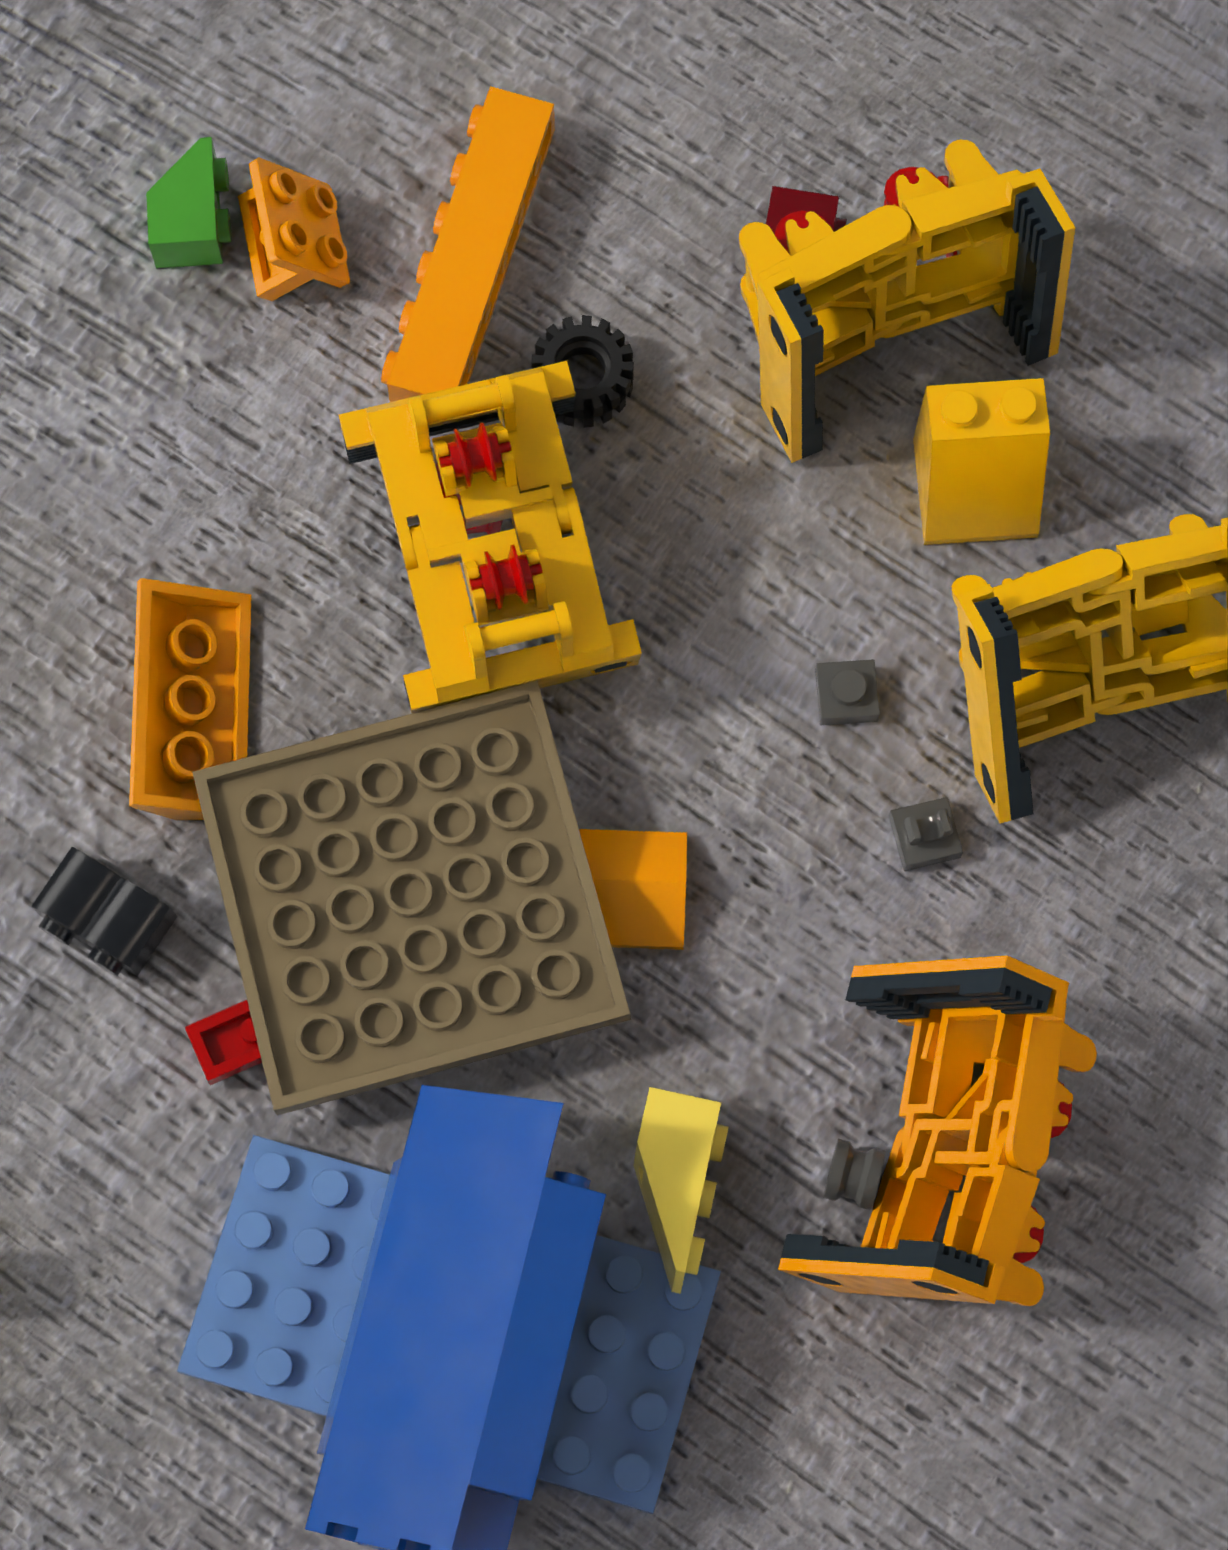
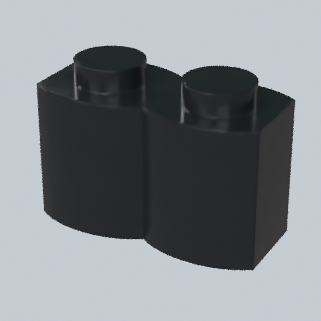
M71 847L32 904L33 909L43 917L38 926L40 929L69 946L73 938L90 946L92 950L87 957L114 976H118L123 968L138 976L177 918L168 905L74 847Z

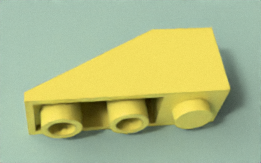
M649 1087L633 1166L671 1292L681 1294L685 1273L698 1275L705 1239L693 1236L697 1216L710 1218L717 1182L705 1180L709 1160L722 1161L729 1127L717 1124L721 1102Z

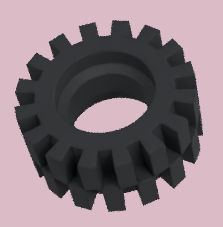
M582 315V325H574L572 316L562 319V329L558 330L552 324L546 329V340L539 337L535 344V354H532L531 367L533 369L563 362L572 356L582 354L597 358L605 369L603 379L592 388H574L576 395L573 411L563 413L562 415H564V424L574 427L575 418L584 419V428L594 427V418L600 416L604 424L612 419V410L615 409L620 413L626 406V396L629 398L631 396L634 380L632 348L630 344L625 345V335L619 329L612 334L610 332V322L602 318L598 327L592 325V316Z

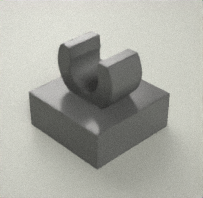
M948 797L890 811L889 819L904 871L961 858L963 850Z

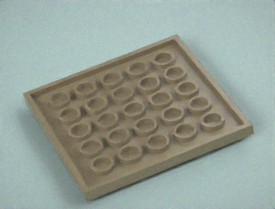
M538 681L192 772L273 1109L277 1116L631 1020L628 1003Z

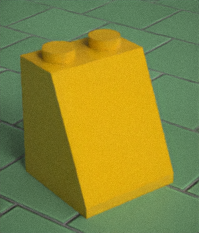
M1044 378L926 386L913 436L924 545L1038 538L1050 439Z

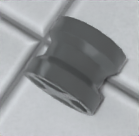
M838 1139L823 1198L836 1201L841 1197L855 1200L858 1207L871 1210L878 1189L886 1151L873 1148L868 1152L854 1149L850 1141Z

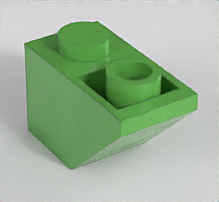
M212 137L200 138L146 193L148 244L156 269L223 264L222 243L232 242V230L229 209H220L219 192L229 191V174L226 157H216Z

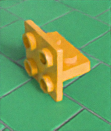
M260 157L251 161L249 169L253 188L240 194L238 200L257 297L274 301L312 279L338 288L349 284L350 276L346 262L347 250L342 242L336 212L337 201L331 186Z

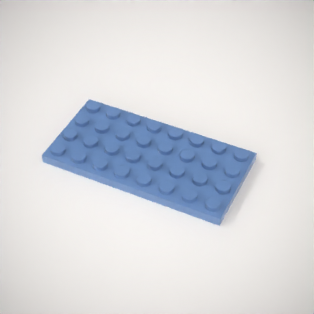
M253 1135L177 1372L326 1417L390 1174ZM596 1235L537 1480L653 1514L721 1271L700 1265L698 1275L685 1273L681 1294L671 1292L660 1253Z

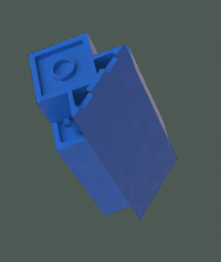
M421 1085L403 1156L393 1162L321 1435L317 1454L324 1455L305 1530L356 1542L358 1545L378 1550H507L519 1500L532 1501L606 1197L604 1193L590 1190L591 1180L580 1175L554 1171L552 1178L545 1177L564 1103Z

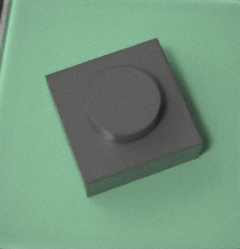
M874 659L816 663L815 676L820 725L878 722L880 710Z

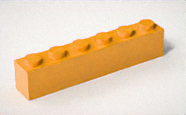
M490 86L484 105L475 104L467 129V136L472 138L467 154L460 152L457 154L451 172L450 184L455 186L450 203L442 201L436 213L433 233L438 235L433 252L425 250L419 262L416 283L421 284L415 302L407 300L401 314L399 333L404 334L398 352L389 351L383 366L381 383L387 384L390 402L469 384L555 131L553 103Z

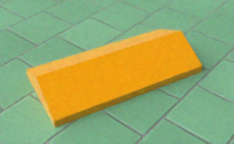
M140 578L137 581L129 807L173 820H204L192 772L247 757L252 594Z
M579 829L611 946L614 948L684 950L687 832Z

